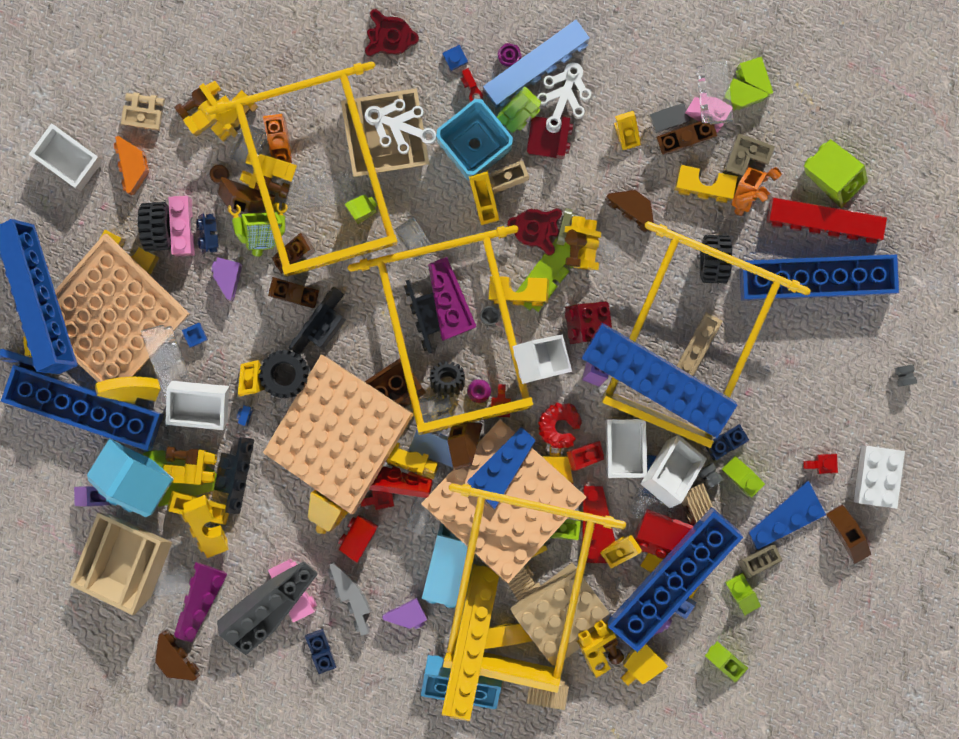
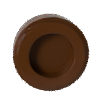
M215 165L211 168L210 178L214 183L220 184L221 177L229 179L230 174L225 166Z

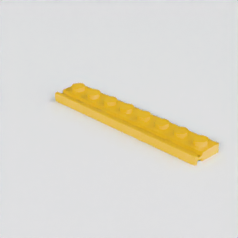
M473 564L442 716L470 721L499 581V575L490 567H481Z

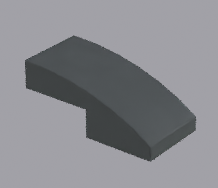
M682 103L650 114L649 117L655 133L690 122L689 115L685 114L687 111L685 104Z

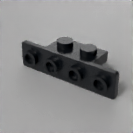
M405 280L407 284L404 285L407 297H411L412 303L410 308L412 314H416L418 322H415L418 333L422 332L424 340H421L423 349L432 354L434 352L428 335L440 331L434 294L430 293L416 298L411 280Z
M332 287L327 292L324 300L316 307L313 315L292 340L289 346L291 351L300 355L310 341L321 349H325L346 320V318L333 310L344 296V293L336 287Z
M239 438L236 455L221 452L214 490L228 493L225 513L240 514L254 445V439Z

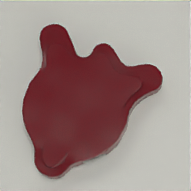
M378 9L370 11V18L376 27L367 30L370 43L365 48V53L368 57H373L379 53L400 55L419 42L418 34L402 18L384 16Z
M559 208L548 212L538 209H527L520 215L510 218L507 226L516 225L518 227V232L514 234L520 243L528 247H538L546 255L551 256L555 253V247L549 238L559 234L556 223L562 217V211Z

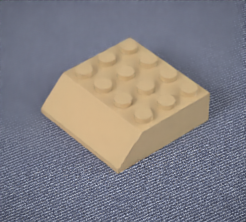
M417 88L354 99L376 173L430 165L427 145L422 142L421 138L401 131L405 142L408 143L410 148L407 154H401L398 151V144L390 126L382 123L386 135L390 136L392 141L389 147H383L380 144V137L375 126L368 124L365 119V112L369 107L378 106L383 108L394 103L397 99L404 100L405 109L401 112L395 110L385 116L394 118L412 110L415 106H420ZM343 100L341 105L353 177L369 175L347 100ZM398 102V103L396 104V107H397V108H402V107H403V103H402V102ZM416 109V110L414 111V114H415V115H420V114H421V110H420V109ZM373 113V114L371 115V118H372V119H377V118H378V114H377V113ZM422 117L419 119L412 118L403 122L424 130ZM384 138V139L382 140V143H383V144H388V143H389V139H388V138ZM401 145L400 150L406 151L407 146Z
M98 513L70 586L124 612L135 615L151 598L172 542L111 514Z
M573 562L510 608L514 617L554 667L577 569ZM584 577L565 659L580 649L577 642L579 640L578 633L583 630L591 633L596 630L594 627L595 623L602 620L605 624H608V619L612 616Z

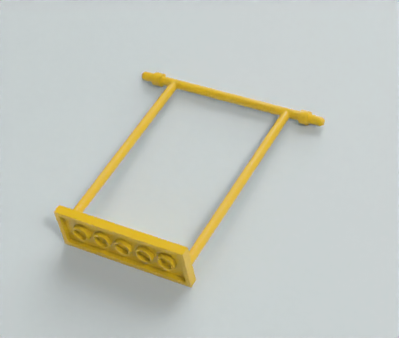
M372 61L361 64V62L356 63L350 68L229 102L216 103L217 105L205 109L206 115L223 114L227 110L236 109L281 260L282 269L286 277L397 245V238L392 228L348 79L350 75L356 74L357 76L364 74V71L374 69L375 63ZM340 79L387 237L290 264L243 106Z
M648 221L645 223L646 229L655 232V235L662 238L663 236L670 238L671 242L630 334L629 339L634 342L638 338L678 243L773 281L723 393L730 398L780 285L787 287L791 292L796 293L797 291L804 295H809L811 291L808 287L800 285V282L794 279L788 280L667 229V226L657 225ZM614 377L611 378L608 388L602 396V403L711 448L714 441L713 436L709 433L614 394L619 380Z
M516 225L496 227V230L370 260L365 258L361 259L360 262L348 265L350 272L361 269L365 271L369 270V267L378 266L419 435L448 429L467 422H477L530 409L533 406L527 384H522L518 365L514 358L513 346L517 344L490 240L496 237L499 239L504 238L509 234L518 232ZM483 241L522 400L424 423L385 264Z
M450 484L448 487L450 491L461 493V496L469 497V495L478 497L447 653L443 663L445 668L451 669L485 499L587 521L555 668L484 652L479 674L480 676L558 693L594 525L597 523L604 525L603 527L611 529L615 527L624 529L626 528V523L607 515L606 517L475 489L471 488V485L463 484V486Z

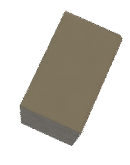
M738 133L733 141L723 173L727 174L730 172L743 177L750 159L768 165L775 146Z

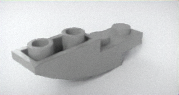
M331 563L328 574L330 579L335 581L336 587H334L336 597L340 598L341 602L349 599L350 602L347 605L350 614L354 613L356 621H353L356 632L360 631L361 636L369 634L370 629L364 614L370 613L371 609L364 593L348 572L337 563Z

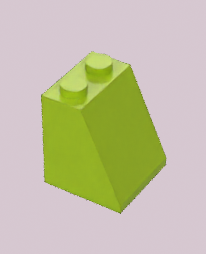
M831 139L827 143H823L819 147L818 152L813 157H809L804 164L806 175L840 208L868 182L865 165Z

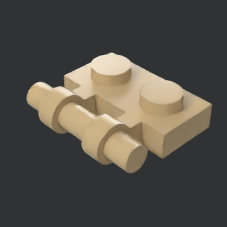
M136 92L133 94L126 93L125 100L132 101L131 106L123 105L121 125L160 131L163 112L155 109L157 105L164 106L165 99L158 98L156 95L143 96ZM139 104H149L148 109L140 108Z

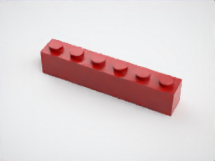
M772 198L769 203L766 222L771 223V226L776 228H782L784 225L790 226V230L794 231L807 229L811 234L824 232L828 233L829 237L839 238V235L847 236V240L858 241L859 238L866 240L865 243L877 244V242L884 240L887 217Z

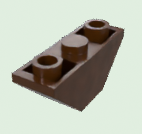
M708 118L656 136L662 155H666L704 143L717 137V133L712 119Z
M221 177L218 195L227 208L230 205L231 211L236 212L237 204L241 208L239 214L266 213L259 190ZM269 194L273 206L276 196Z
M636 190L608 193L605 200L610 208L614 210L616 208L623 212L622 216L630 222L631 220L635 221L638 224L637 227L644 233L647 231L649 233L652 232L645 228L646 222L654 223L650 200Z
M302 233L285 245L290 264L304 261L315 252L308 237ZM276 253L272 259L282 274L284 272L279 254Z
M272 277L268 296L315 309L319 290Z
M467 422L451 427L447 441L455 470L472 466L483 426L481 422Z
M843 504L826 513L827 518L854 564L872 555L867 539Z
M165 630L158 635L155 663L167 678L195 681L200 676L198 673L200 671L195 663H190L187 659L186 651L182 647L179 648L175 643L176 639L170 632L167 633Z

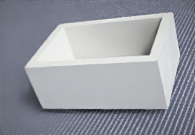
M52 123L29 153L38 162L80 191H82L103 162L101 158Z
M563 334L513 346L514 358L518 365L522 384L572 372Z
M171 381L166 393V425L224 430L228 422L229 386Z
M642 419L605 420L607 478L645 477L647 474L646 421Z
M677 435L665 442L641 485L669 508L676 506L684 500L707 458Z
M861 445L854 495L855 503L897 509L905 451Z

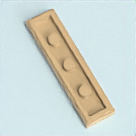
M705 312L676 366L693 376L723 321Z

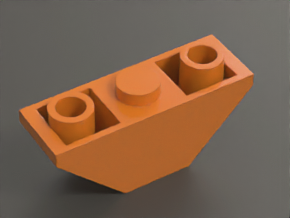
M283 114L263 116L271 157L292 163L289 133Z
M116 136L114 149L120 158V161H118L120 173L123 172L124 180H121L122 187L129 195H135L149 173L146 154L120 136Z

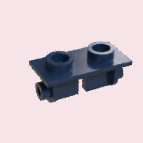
M202 213L196 219V228L200 231L198 247L202 250V254L208 252V249L210 253H215L217 248H219L218 236L210 235V232L217 231L216 217L213 214H206L205 218L204 213Z

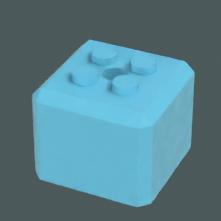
M474 99L439 127L436 134L439 146L467 180H469V176L486 172L511 152L513 137L482 99ZM472 139H477L480 141V146L477 149H472L469 146V142Z
M112 439L108 440L87 474L88 481L99 491V494L106 498L107 502L115 506L118 504L124 510L130 513L133 511L144 517L153 514L174 480L173 477L149 457Z

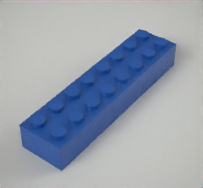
M10 219L0 224V258L4 263L5 275L10 283L11 294L14 297L16 311L21 319V327L27 339V347L31 352L33 366L36 372L51 374L66 372L78 366L35 225L15 219Z
M897 254L745 260V262L788 280L794 279L800 282V285L808 287L811 291L809 295H804L797 291L796 293L791 292L787 287L780 285L774 299L894 295L899 293ZM739 268L741 301L765 300L773 281Z
M604 323L600 324L582 354L583 360L715 438H718L738 406L733 399Z
M20 365L12 366L0 401L146 451L152 450L164 416L163 413L136 404L97 396L94 390L36 372Z
M711 507L608 619V628L638 653L743 539L742 533Z

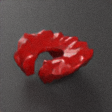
M557 402L555 405H550L539 418L538 425L541 439L550 444L552 448L568 449L573 447L576 438L571 433H558L555 429V424L559 420H565L572 427V430H579L582 424L580 414L577 412L576 407L570 403L560 404Z

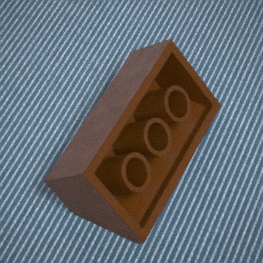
M400 358L365 381L405 408L411 404ZM412 372L417 396L420 398L426 394V391Z

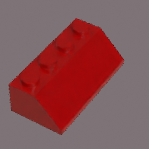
M647 509L636 528L634 539L641 548V552H647L664 559L694 526Z

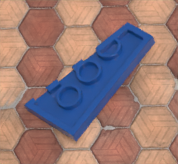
M521 427L467 483L475 489L504 495L532 448L535 439ZM485 499L495 510L499 502Z
M807 480L783 503L779 504L775 510L749 530L748 533L758 550L825 516L826 513L810 482Z

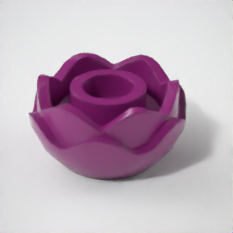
M505 43L498 50L497 54L499 62L506 67H511L522 57L520 48L510 43Z
M476 379L468 386L467 394L471 401L484 403L491 395V388L485 380Z

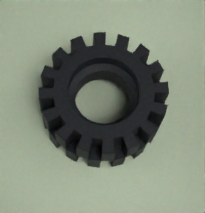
M444 361V365L440 362L438 367L435 365L430 372V384L435 394L438 392L440 397L444 394V398H447V395L454 397V393L459 395L460 391L462 392L463 387H465L464 369L460 368L459 364L454 366L452 361L450 364H448V361ZM443 377H452L455 380L451 382H443L440 379Z

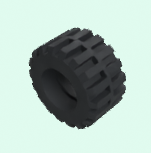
M166 202L141 203L139 207L138 233L141 245L145 251L170 250L169 206Z
M705 235L703 237L702 244L732 256L730 236ZM700 251L699 269L702 282L727 284L731 275L732 264Z
M278 350L275 353L269 354V357L263 360L264 363L259 369L261 370V374H259V378L262 381L261 385L264 386L266 392L274 397L291 398L297 396L304 389V382L307 383L309 367L306 364L307 362L299 354L288 350ZM281 363H288L295 369V379L290 385H279L274 379V371Z

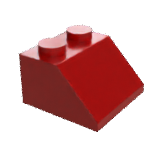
M358 515L357 518L352 517L347 526L350 528L347 535L343 533L338 542L341 545L338 550L355 562L360 560L379 527L361 515Z

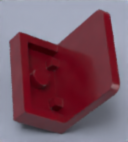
M536 116L532 118L527 153L529 155L564 159L565 154H569L570 143L567 142L568 135H572L573 130L570 118H562L561 129L556 133H551L547 130L546 122L548 118ZM554 120L550 122L553 126H556L558 124L557 121Z
M606 301L575 304L565 307L567 336L570 345L590 342L601 323L612 328L609 303Z

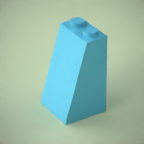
M440 523L422 599L428 603H440L448 608H455L468 547L442 523Z

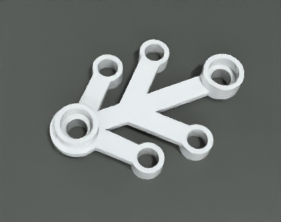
M569 63L565 67L564 72L556 76H546L543 85L547 89L553 88L554 84L566 80L565 85L550 93H540L537 96L538 99L540 97L546 98V101L541 102L540 106H545L549 101L560 97L553 116L549 117L546 122V128L551 133H556L561 129L562 122L560 117L567 100L576 119H581L584 116L585 110L582 106H579L571 89L573 83H575L580 92L579 98L583 102L588 101L591 97L590 90L585 88L581 80L583 69L578 63ZM575 69L577 73L572 74L570 70ZM551 80L553 83L548 85L546 81ZM582 93H587L588 97L584 98ZM576 110H581V111H582V114H581V115H577V114L575 113V111H576ZM554 120L557 121L558 124L556 126H553L550 122Z
M397 99L394 103L383 108L378 106L369 107L365 112V119L368 124L375 126L380 137L381 146L389 147L392 142L390 136L386 135L382 123L390 126L398 144V151L401 154H407L410 149L401 131L421 138L422 142L427 145L435 142L436 133L433 129L425 128L421 130L403 123L412 118H421L424 114L422 107L415 106L412 110L394 118L385 115L395 110L403 111L406 105L402 99ZM402 102L403 107L397 108L396 104ZM420 109L421 114L415 115L414 111ZM377 113L378 118L372 119L371 115ZM431 134L432 139L426 140L425 136ZM388 138L389 143L383 144L382 140ZM401 145H406L407 150L401 151Z

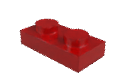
M595 441L567 452L572 471L605 459L600 441Z

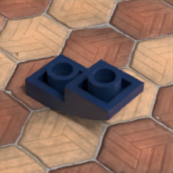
M738 424L719 435L718 438H714L711 448L706 447L713 461H716L748 442L749 438L741 425Z
M324 629L305 635L318 674L337 668Z

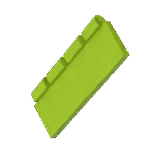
M557 237L552 243L555 247V253L551 256L544 254L516 292H522L527 288L528 278H547L549 280V299L558 287L553 283V280L561 283L569 273V270L564 266L566 258L570 257V245L566 242L564 246L556 244ZM524 302V307L529 311L533 308L539 312L543 307L532 306V303Z

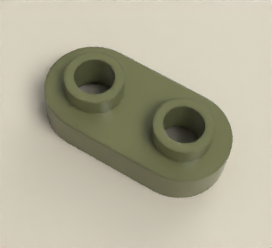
M565 208L556 243L558 245L564 246L566 242L567 232H565V226L571 225L572 216L576 215L572 213L573 209Z

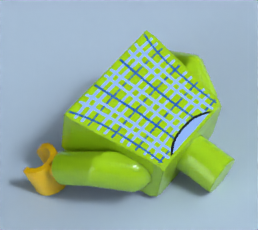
M275 202L273 209L281 236H283L285 233L284 213L288 207L285 203H282V209L279 210V203ZM236 204L237 211L235 213L231 211V206H228V212L233 215L234 232L240 242L245 244L248 250H252V255L260 257L263 255L264 249H273L276 243L267 213L241 214V217H239L240 206Z

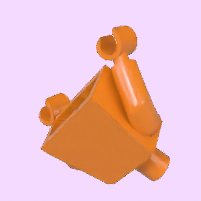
M748 167L738 184L731 203L735 207V214L744 216L746 212L751 210L757 197L762 202L768 199L770 192L762 185L763 182L768 181L769 177L773 181L781 177L782 173L777 167L772 168L768 173Z

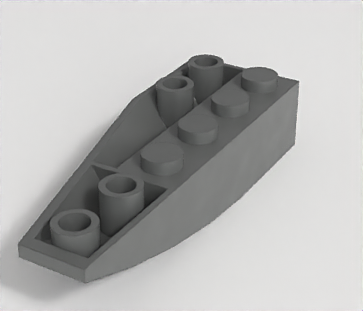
M302 562L273 577L246 596L217 621L219 636L247 655L277 629L318 575L317 571L306 562Z

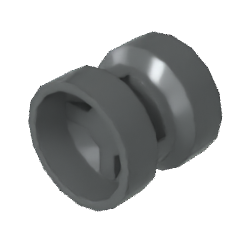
M493 306L485 307L480 315L481 321L486 326L497 324L500 316L499 311Z
M914 365L895 368V373L898 375V387L917 384V378L913 373L915 371Z
M714 463L702 468L698 474L700 478L704 479V485L707 489L712 488L723 480L721 474L716 472Z

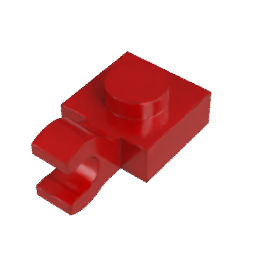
M469 68L463 70V77L460 80L464 88L468 87L470 90L469 101L472 102L474 100V95H479L480 99L483 100V93L478 89Z
M498 384V396L492 397L491 407L511 402V398H505L506 384ZM505 414L497 417L510 418V414Z
M818 454L814 461H803L804 469L817 468V474L838 473L837 454Z
M372 491L373 497L363 498L361 502V507L375 505V510L394 507L392 493Z

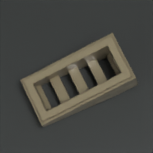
M771 544L738 560V564L745 578H751L783 560L775 544ZM767 551H770L774 561H771ZM763 554L767 564H764L760 555ZM754 558H756V560H757V562H758V564H759V566H760L759 568H757V565H756V563H755V561H754Z

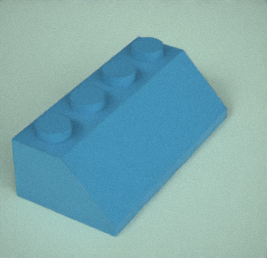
M428 655L421 692L422 697L445 700L451 669L443 667V657ZM479 675L473 706L497 709L502 680Z

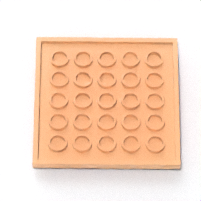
M104 234L55 289L76 361L97 382L120 377H134L190 315L108 234Z
M320 355L307 377V383L304 382V389L295 397L263 453L350 514H354L414 414L324 355Z
M501 419L478 442L472 466L457 470L453 469L433 490L429 497L421 503L424 508L467 547L478 497L470 495L469 497L461 496V493L452 492L448 487L450 484L469 485L467 481L515 434ZM533 448L530 449L504 493L507 496L570 510H576L586 499V496ZM485 501L475 554L508 584L568 517L501 502L498 503L494 510Z

